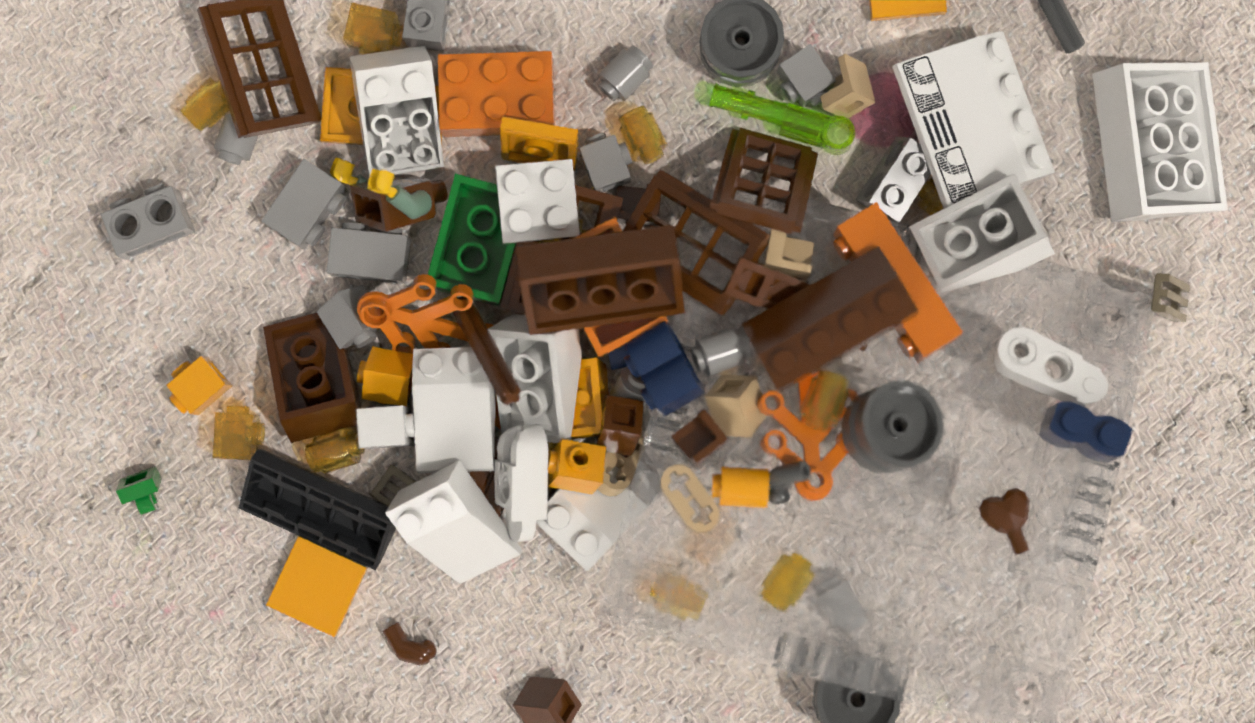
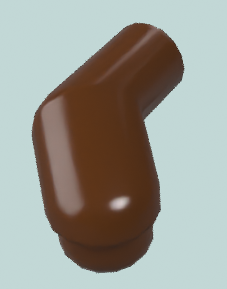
M399 622L382 631L396 657L401 661L421 666L428 664L430 659L436 656L437 649L432 641L426 639L419 643L409 640Z

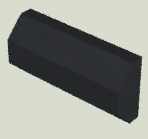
M257 449L250 460L239 504V509L375 571L382 561L396 529L385 513L389 506L263 449Z

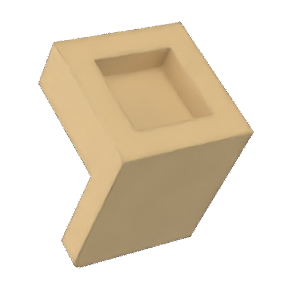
M843 54L838 57L842 74L835 77L834 88L821 95L820 98L824 110L846 120L875 103L866 64L847 54Z
M771 229L769 233L771 236L767 241L769 243L766 246L763 264L807 281L812 270L811 260L814 243L786 237L787 233Z
M722 374L705 395L712 419L726 436L751 438L767 417L758 408V400L762 394L756 376Z

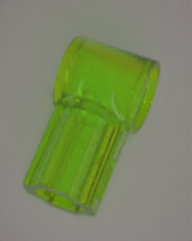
M788 103L779 136L822 148L831 155H842L849 151L853 145L855 127L850 119L844 116H830ZM839 127L846 131L848 139L842 144H834L828 139L827 133L830 129Z

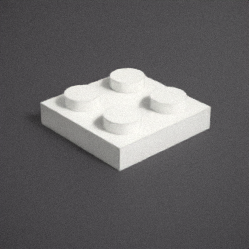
M572 159L495 166L503 244L572 238L580 235Z

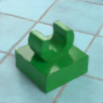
M154 466L120 479L116 493L122 505L135 500L141 515L156 510L154 504H157L158 501L155 492H158L162 480L157 467Z

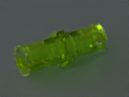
M715 83L709 107L713 106L741 114V119L748 120V117H752L781 127L787 103H780L756 96L755 91L748 90V93Z

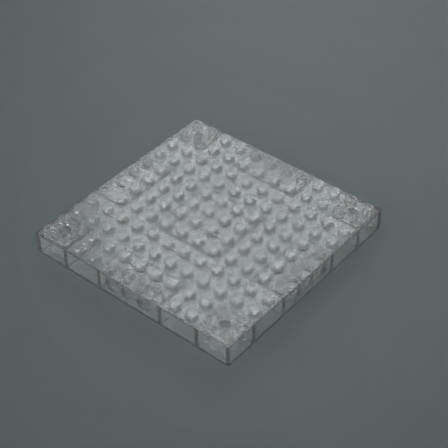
M715 174L709 193L710 199L713 197L718 174ZM737 190L734 199L755 205L757 196ZM767 198L764 199L763 208L783 213L785 203ZM808 198L801 233L792 232V235H786V237L814 243L811 260L812 270L807 282L813 284L850 263L849 259L844 261L837 253L833 245V240H835L833 234L838 225L858 214V211ZM702 220L697 241L706 246L717 227ZM889 220L954 317L963 334L930 357L917 363L914 357L908 358L903 353L897 342V338L900 336L893 329L868 343L865 352L857 349L825 367L814 376L817 421L833 404L835 394L844 389H852L859 395L890 381H911L924 387L936 399L942 412L944 433L939 448L929 460L894 473H874L861 467L848 453L831 472L833 486L830 493L825 498L817 501H809L802 498L797 493L794 483H792L791 489L788 490L790 499L787 503L772 504L768 500L767 508L719 506L718 498L712 497L719 509V520L711 531L703 534H697L689 530L660 489V480L668 467L673 465L688 467L711 496L712 474H720L721 466L769 469L770 472L776 466L783 465L774 455L766 454L762 450L760 442L765 433L771 430L783 432L787 438V447L802 460L803 448L771 416H767L751 438L727 436L728 441L726 445L695 469L671 440V436L693 420L703 408L710 415L705 395L722 374L756 376L762 395L768 391H777L751 342L752 357L745 359L744 364L712 376H707L704 370L699 372L691 356V349L696 348V339L730 327L734 330L738 328L743 329L742 323L767 309L762 306L760 308L736 298L730 310H727L725 316H722L683 292L685 314L677 315L673 330L697 373L706 394L667 416H664L657 408L651 411L596 621L974 723H1062L1121 458L1112 462H1098L1085 457L1076 448H1059L1043 440L1039 432L1047 409L1057 402L1063 401L1021 385L999 373L994 364L995 345L999 338L1012 328L1024 327L1032 329L1084 356L1083 360L1102 369L1101 372L1108 382V390L1104 398L1095 404L1085 405L1084 407L1088 408L1095 416H1113L1129 425L1154 312L1151 310L1153 289L1041 260L1018 272L941 293L909 227L911 225ZM755 225L760 229L764 230L765 232L770 233V228ZM723 232L713 251L736 264L739 256H743L748 246ZM766 248L758 260L759 263L763 264ZM694 249L689 268L690 271L693 270L702 254L697 249ZM708 257L698 276L723 290L732 271ZM1106 314L1112 315L1110 321H1116V324L1111 328L1106 326L1108 321L1102 320V317ZM1014 346L1015 355L1018 358H1024L1026 351ZM1046 361V373L1051 378L1059 379L1061 376L1060 367L1055 362ZM797 383L780 394L784 398V406L800 420ZM842 395V405L847 408L851 403V399L847 395ZM767 397L765 400L766 406L771 410H775L777 406L775 399ZM843 417L819 444L820 460L836 445L837 434L842 431ZM770 436L768 439L769 446L773 449H778L779 440L775 436ZM675 473L671 474L669 490L674 491L678 489L685 499L688 498L690 494L684 486L688 478L685 475L677 477ZM811 474L809 482L813 487L817 488L820 484V479L816 474ZM1015 487L1025 491L1030 500L1028 519L1022 527L1030 550L1018 555L1014 554L1007 534L997 532L989 527L981 518L979 511L983 499L991 496L1002 497L1007 490ZM694 500L689 502L695 512L691 518L692 522L696 524L701 521L705 526L708 525L710 522L707 517L711 510L708 507L704 509L699 508ZM643 581L651 583L649 589L655 590V596H648L645 602L637 600L638 594L633 593V586L639 587ZM1027 684L1026 690L1031 691V698L1025 699L1020 703L1021 697L1016 696V689Z

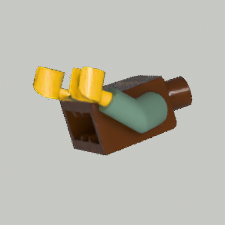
M335 157L330 169V174L333 178L350 185L349 189L351 190L355 222L385 232L434 218L436 215L435 204L445 202L448 197L446 185L442 180L431 182L430 179L411 174L394 176L395 174L386 170L379 171L372 168L369 180L361 174L354 177L351 175L355 164Z

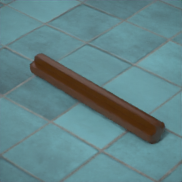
M464 296L456 297L457 299H460V300H465V299H467V298L464 297ZM472 303L468 310L454 311L455 318L500 401L505 405L511 402L517 403L521 398L519 395L521 388L474 303Z

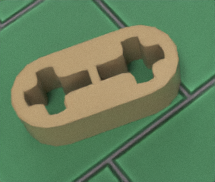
M642 435L632 456L626 455L623 457L620 454L606 452L603 484L598 488V491L610 497L617 496L629 486L645 450V440ZM616 466L619 468L616 474L617 482L613 484L609 481L610 475L608 473Z
M684 465L668 467L660 480V489L665 498L689 530L697 534L711 531L719 520V509L712 497L688 467ZM675 473L677 477L685 475L688 478L684 485L690 494L688 498L685 499L678 489L674 491L669 490L671 474ZM694 500L699 508L704 509L708 507L711 510L707 517L710 522L708 525L705 526L701 521L696 524L692 522L691 518L695 512L689 502Z

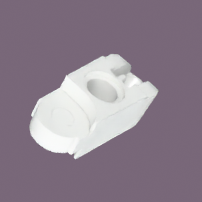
M1024 327L1012 328L1004 333L995 345L994 364L997 371L1004 377L1014 380L1021 385L1060 401L1074 402L1082 406L1095 404L1103 399L1107 393L1108 382L1101 372L1102 369L1083 360L1084 356L1032 329ZM1014 346L1026 351L1024 358H1018L1015 355ZM1046 361L1055 362L1060 367L1061 376L1059 379L1051 378L1046 373Z
M539 424L519 425L508 429L499 437L497 445L498 459L494 460L495 504L506 509V526L513 542L531 541L536 531V520L547 519L548 442L546 434Z

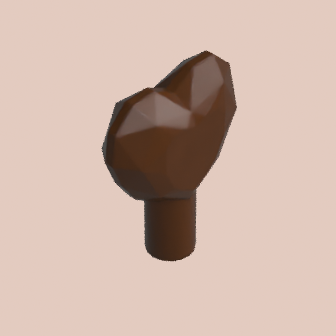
M1015 487L1007 490L1002 497L991 496L983 499L979 507L983 521L995 531L1007 534L1015 555L1030 550L1022 531L1030 510V500L1025 491Z

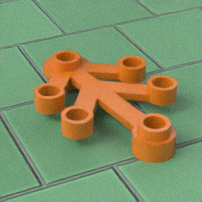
M421 274L415 277L413 286L387 295L377 291L364 294L358 301L357 313L366 326L381 328L392 344V350L413 354L416 343L415 337L411 333L401 332L396 322L408 325L424 349L451 348L449 344L439 342L434 333L467 342L468 340L459 323L439 317L456 310H468L473 303V291L469 286L460 284L454 286L451 289L450 296L415 310L402 308L418 299L427 301L434 297L436 280L428 274ZM425 285L430 289L424 290L419 288V286ZM457 296H464V297H466L467 299H465V300H460V299H457L456 297H457ZM485 324L487 329L494 326L493 324ZM399 343H406L409 346L404 347L399 345Z
M818 372L798 383L800 420L784 406V398L777 391H768L761 395L758 400L760 412L766 416H771L802 445L803 460L787 447V438L780 430H771L762 436L760 442L762 450L766 454L774 455L783 465L806 461L810 467L811 474H816L819 477L820 484L817 488L813 487L809 480L794 483L797 493L809 501L825 498L832 489L833 478L831 472L848 454L842 440V431L837 434L836 445L821 460L819 444L845 414L846 407L841 403L842 395H847L851 402L858 395L852 389H844L836 393L833 398V404L817 421L814 376ZM767 397L775 399L777 404L775 410H771L766 406L765 400ZM770 436H775L779 440L778 449H773L769 446L768 439Z

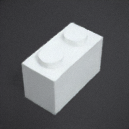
M406 406L356 409L359 448L377 449L414 446V414H412L411 408Z

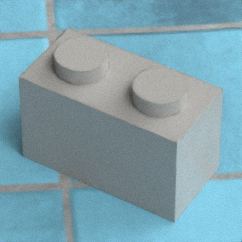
M303 159L261 221L303 250H306L309 244L314 246L322 237L325 231V227L322 225L329 214H337L346 200V196L343 194L347 188L306 159Z
M344 222L342 228L331 229L326 273L332 277L406 284L411 239L407 235H402L403 229L400 228L386 232L382 230L380 232L365 231V225Z

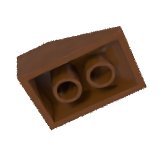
M318 313L264 326L263 330L279 421L290 442L293 443L357 426L356 409L362 408L347 347L339 349Z

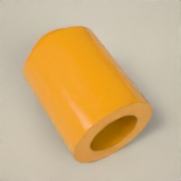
M721 466L720 474H712L711 497L718 498L719 506L767 508L769 469Z

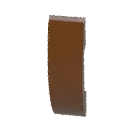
M739 256L723 292L760 308L762 306L769 309L812 283L768 265ZM866 344V345H864L863 347L859 348V350H862V351L865 352V349H866V347H867L868 344Z

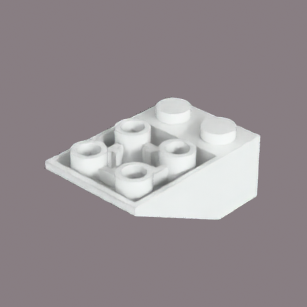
M425 46L350 56L354 93L369 178L372 168L379 171L386 170L396 175L444 167L432 60Z

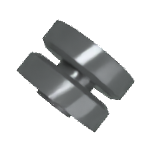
M722 0L716 3L705 16L700 33V57L706 70L720 83L733 87L753 86L766 79L776 67L784 43L783 23L776 10L764 0ZM743 37L745 45L738 44L736 38Z
M890 381L857 395L847 406L842 420V440L849 455L861 467L874 473H894L929 460L939 448L944 433L943 415L936 399L924 387L911 381Z
M847 657L832 662L821 671L814 684L812 703L820 723H895L900 714L901 694L897 680L885 666L870 658ZM855 692L862 693L860 699L864 703L860 707L853 706L850 702V697Z

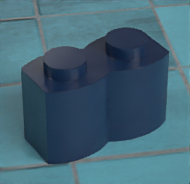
M666 321L625 343L629 354L624 357L625 363L635 378L641 376L645 388L640 391L651 410L657 408L664 416H667L706 394L673 328Z
M1063 401L1057 402L1047 409L1039 435L1053 446L1065 449L1076 448L1082 455L1091 460L1112 462L1125 456L1133 429L1126 422L1108 415L1095 416L1088 408L1078 403Z

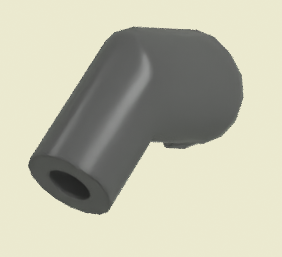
M800 461L776 466L769 472L768 500L772 504L787 503L790 499L788 490L791 489L792 483L810 479L811 471L808 463Z

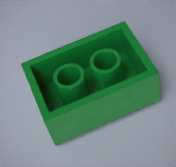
M455 174L428 275L436 280V290L450 294L454 286L460 284L467 285L473 291V300L500 307L517 243L503 244L497 184Z

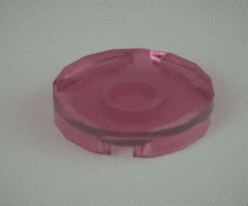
M882 72L869 76L875 104L873 103L847 119V122L854 135L865 144L886 148L891 146L896 137H910L915 128L895 74Z

